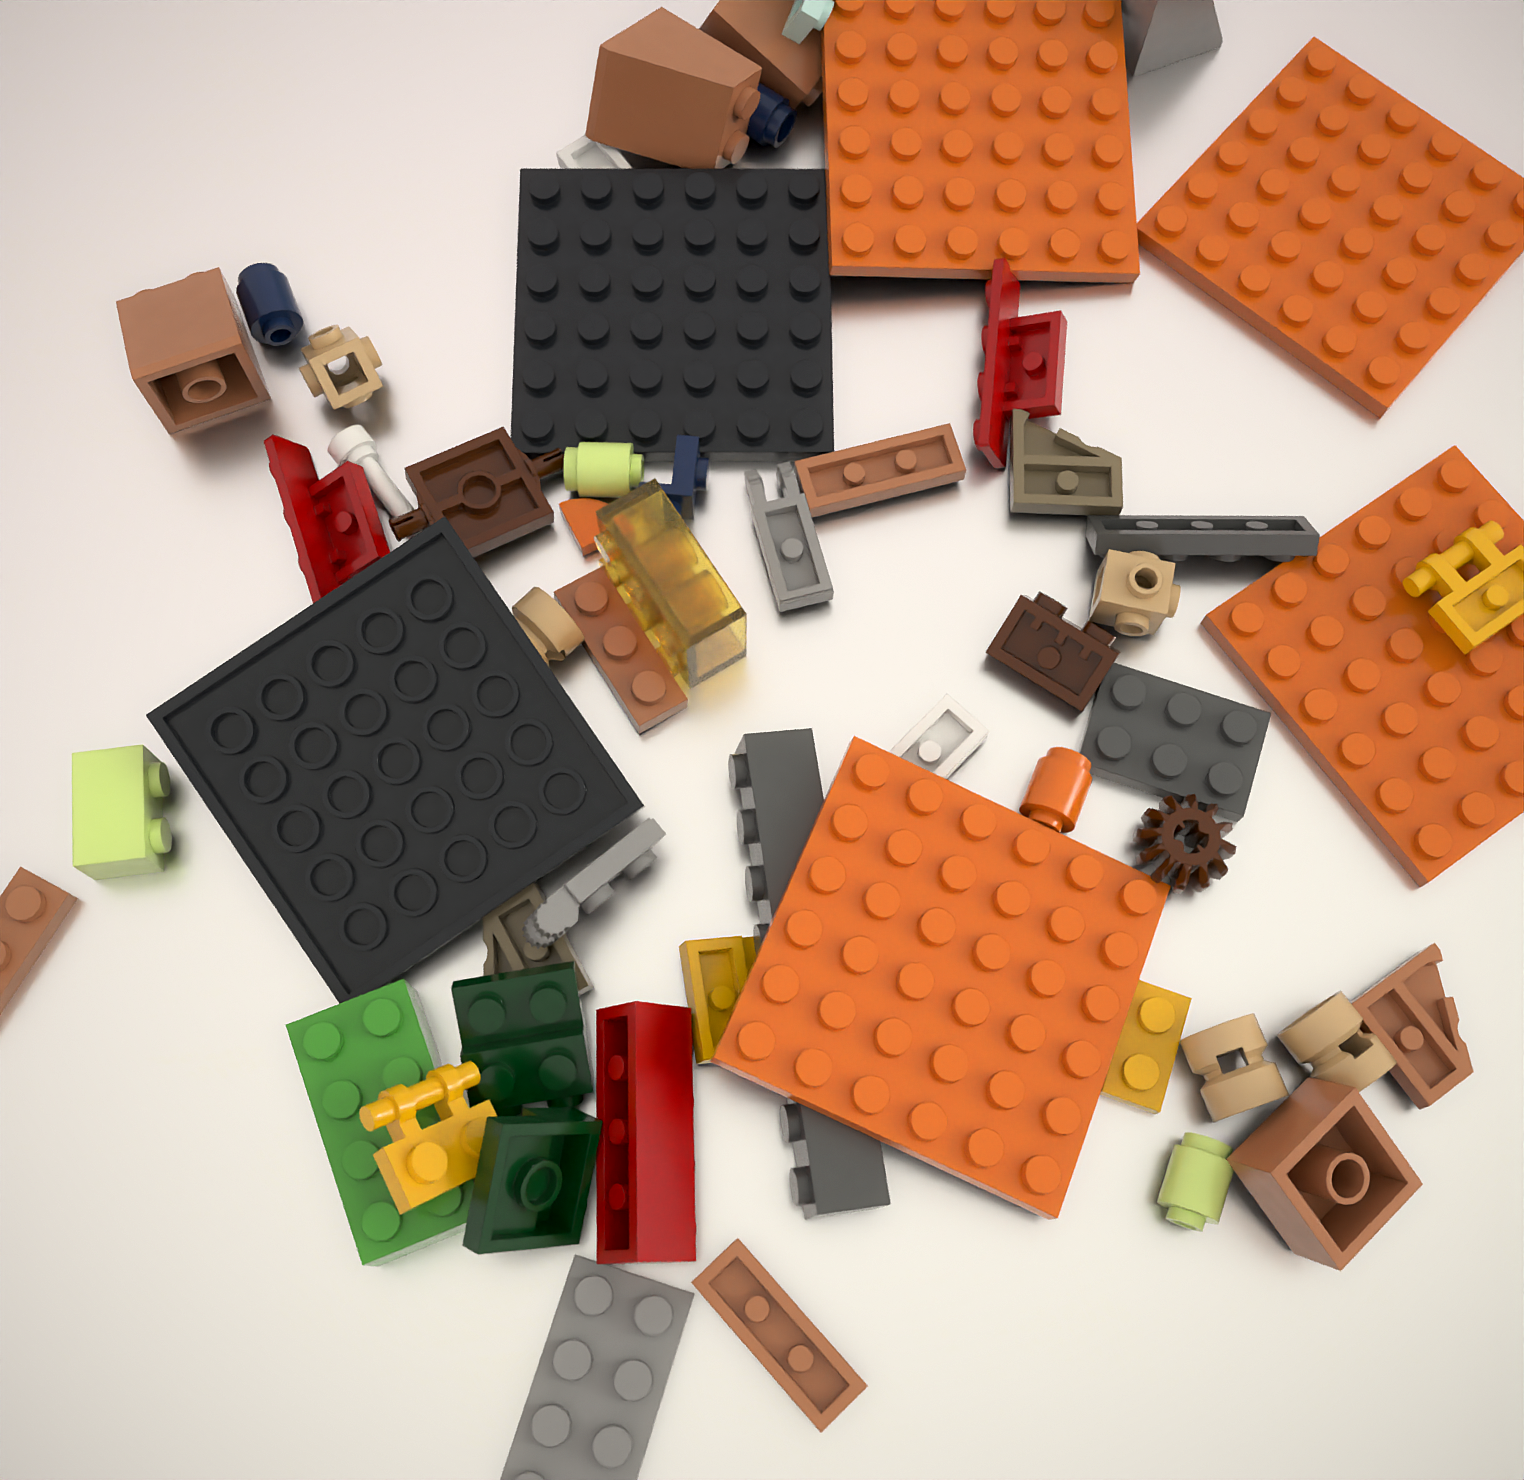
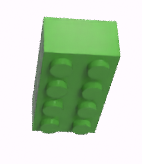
M401 979L286 1024L362 1266L379 1267L464 1232L475 1179L400 1215L373 1157L374 1153L394 1142L386 1125L376 1130L368 1131L362 1125L359 1116L360 1108L377 1101L381 1091L398 1084L405 1085L406 1087L425 1080L430 1070L442 1066L417 990L405 979ZM434 1104L416 1112V1119L421 1130L441 1121Z

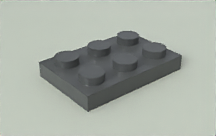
M1113 663L1097 688L1078 752L1091 762L1089 773L1162 798L1171 795L1180 804L1188 794L1192 795L1195 793L1199 810L1203 811L1211 803L1218 804L1217 816L1238 822L1244 817L1271 713Z

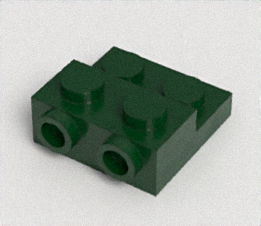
M574 961L453 981L451 992L462 1044L460 1053L461 1064L467 1061L474 1062L479 1069L481 1077L479 1084L466 1089L470 1108L490 1100L497 1116H517L523 1111V1104L547 1101L548 1107H574L584 1100L583 1094L594 1092V1071Z
M574 1107L523 1108L522 1116L487 1117L462 1246L479 1255L578 1245L587 1209V1200L603 1121Z

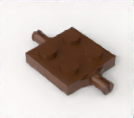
M503 426L404 468L406 480L417 498L418 508L394 519H389L390 528L397 541L400 542L404 538L423 531L445 516L473 558L554 523V511L541 491L540 480L564 470V454L557 447L553 451L530 460L527 455L515 447Z

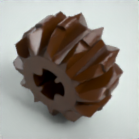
M1195 793L1192 795L1188 794L1182 800L1181 805L1171 795L1166 796L1159 802V810L1148 808L1141 816V821L1145 827L1137 829L1133 834V842L1146 848L1136 857V864L1142 866L1153 864L1156 870L1151 874V879L1155 883H1159L1166 876L1170 877L1173 894L1183 892L1188 883L1196 892H1202L1210 886V878L1220 880L1228 872V867L1223 860L1230 859L1236 853L1237 846L1222 838L1233 830V823L1220 822L1216 824L1213 817L1217 814L1218 804L1211 803L1201 811L1198 809ZM1178 835L1184 836L1185 846L1194 848L1190 853L1184 852L1183 842L1175 839Z

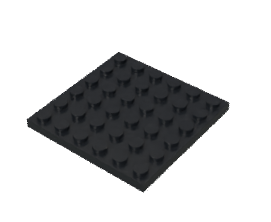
M520 168L510 437L517 449L532 460L555 450L557 447L561 449L562 454H565L566 447H578L580 442L633 443L634 454H643L644 462H674L677 435L699 436L700 458H709V461H798L834 452L831 275H829L825 169Z
M445 516L146 714V717L339 1004L386 986L532 883L543 878L645 807Z

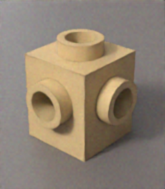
M338 325L325 327L309 336L308 339L311 344L300 349L308 364L299 367V370L314 398L324 394L334 410L342 406L350 408L368 400L373 395V391L383 387L375 370L382 366V362L368 336L360 339L349 326L341 330ZM346 356V364L342 369L335 371L328 368V363Z
M1109 549L1097 571L1089 621L1114 626L1117 632L1128 636L1154 635L1166 617H1174L1178 607L1181 586L1173 584L1176 563L1160 560L1157 555L1146 551L1125 553Z

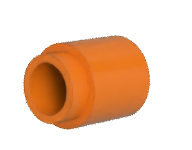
M1064 747L1050 748L1046 756L1041 757L1037 761L1019 808L1021 815L1059 833L1073 831L1092 783V776L1089 773L1091 762L1084 755Z

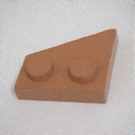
M1435 943L1422 949L1350 1002L1363 1018L1360 1026L1362 1033H1375L1397 1061L1389 1072L1419 1110L1431 1106L1474 1073L1467 1045L1461 1039L1458 1032L1459 1016L1454 998L1445 997L1437 964L1442 962L1443 958L1441 950Z

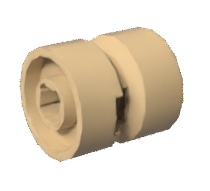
M534 586L512 606L513 616L548 667V661L553 659L562 662L584 641V635L575 621L556 600L539 587Z
M1341 990L1310 1009L1277 1034L1298 1064L1310 1063L1313 1067L1310 1078L1356 1087L1358 1092L1371 1085L1397 1063L1375 1033H1362L1360 1026L1363 1018Z
M1254 1013L1218 1024L1179 1041L1192 1073L1204 1075L1206 1082L1200 1089V1092L1213 1122L1289 1095L1276 1063L1266 1061L1262 1056L1268 1044ZM1239 1051L1246 1066L1223 1074L1217 1058Z

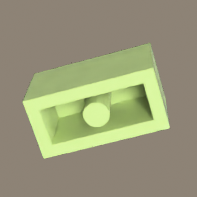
M143 744L72 753V863L74 868L93 880L164 872V853L169 852L172 845L170 825L168 820L163 817V797L168 796L170 793V776L166 764L160 761Z

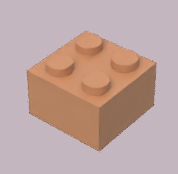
M1310 1077L1226 1159L1294 1254L1342 1271L1423 1185L1356 1087Z

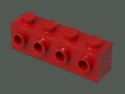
M633 1001L596 1009V1118L603 1121L596 1154V1265L659 1264L696 1261L693 1036L690 1007Z

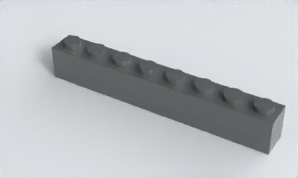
M812 728L747 733L743 735L735 754L729 755L728 770L730 783L733 789L740 788L743 809L737 811L738 838L741 845H749L752 865L747 866L745 869L746 892L750 902L757 901L760 924H755L753 931L756 955L824 801ZM787 1098V1104L781 1105L780 1121L784 1140L786 1143L793 1142L797 1167L790 1169V1189L795 1206L803 1205L804 1218L811 1219L872 1210L890 1205L881 1141Z

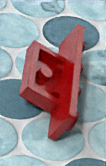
M1006 258L994 259L992 280H988L985 286L986 302L989 308L988 325L983 326L981 332L985 367L984 371L979 373L977 379L978 394L981 400L980 419H976L973 426L975 446L978 451L984 453L994 468L1006 467L1009 424L1013 409H1022L1030 413L1028 419L1061 415L1067 320L1061 310L1018 317L1020 283L1010 271V265Z
M272 434L264 440L269 458V470L276 481L284 507V519L290 527L298 553L299 567L305 576L312 602L315 603L390 553L362 466L347 461L319 480L310 451L306 446Z

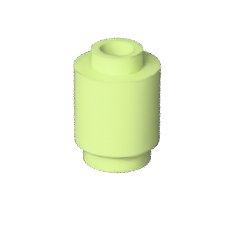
M580 442L578 447H566L565 489L566 491H578L580 497L632 498L634 487H638L640 482H644L643 454H634L633 443Z
M1191 1132L1184 1133L1181 1145H1174L1157 1200L1159 1205L1168 1209L1166 1215L1168 1221L1199 1232H1203L1205 1222L1219 1224L1234 1172L1226 1160L1233 1152L1232 1147L1204 1135Z

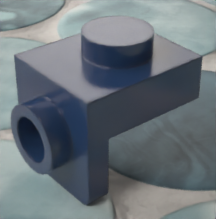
M677 435L671 484L640 482L638 484L637 495L641 515L649 516L651 519L662 523H675L680 519L694 520L697 490L707 491L709 478V458H700L699 436Z

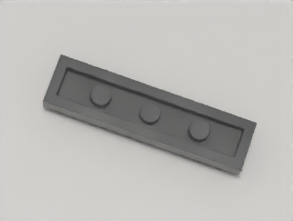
M1087 515L1085 536L1094 554L1100 555L1102 558L1106 556L1109 549L1125 553L1146 551L1157 555L1161 560L1171 562L1186 560L1188 555H1209L1212 559L1224 562L1239 561L1242 559V555L1264 556L1272 561L1291 562L1295 556H1317L1320 534L1304 516Z

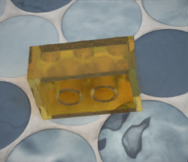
M655 478L595 511L599 534L594 536V541L603 557L598 560L599 565L615 589L621 585L631 599V602L627 603L629 611L643 632L651 629L660 643V646L656 648V652L673 677L680 674L689 689L747 656V613Z

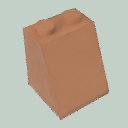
M720 0L699 29L761 66L762 72L759 82L787 98L791 108L795 109L801 101L810 107L823 91L821 77V30L818 31L813 28L800 44L782 35L795 0Z
M660 7L599 46L585 136L594 142L686 169H723L730 163H737L748 147L749 136L746 135L750 117L756 110L760 100V92L757 88L762 67L667 9Z
M220 267L205 272H195L188 275L185 279L155 289L141 290L134 296L116 301L132 379L168 434L271 399L236 299Z

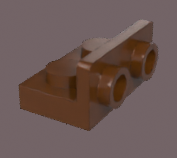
M1041 591L1037 593L1034 599L1027 595H1020L985 653L1082 712L1121 653L1111 646L1116 637L1089 620L1086 621L1082 628L1067 620L1063 615L1068 608Z

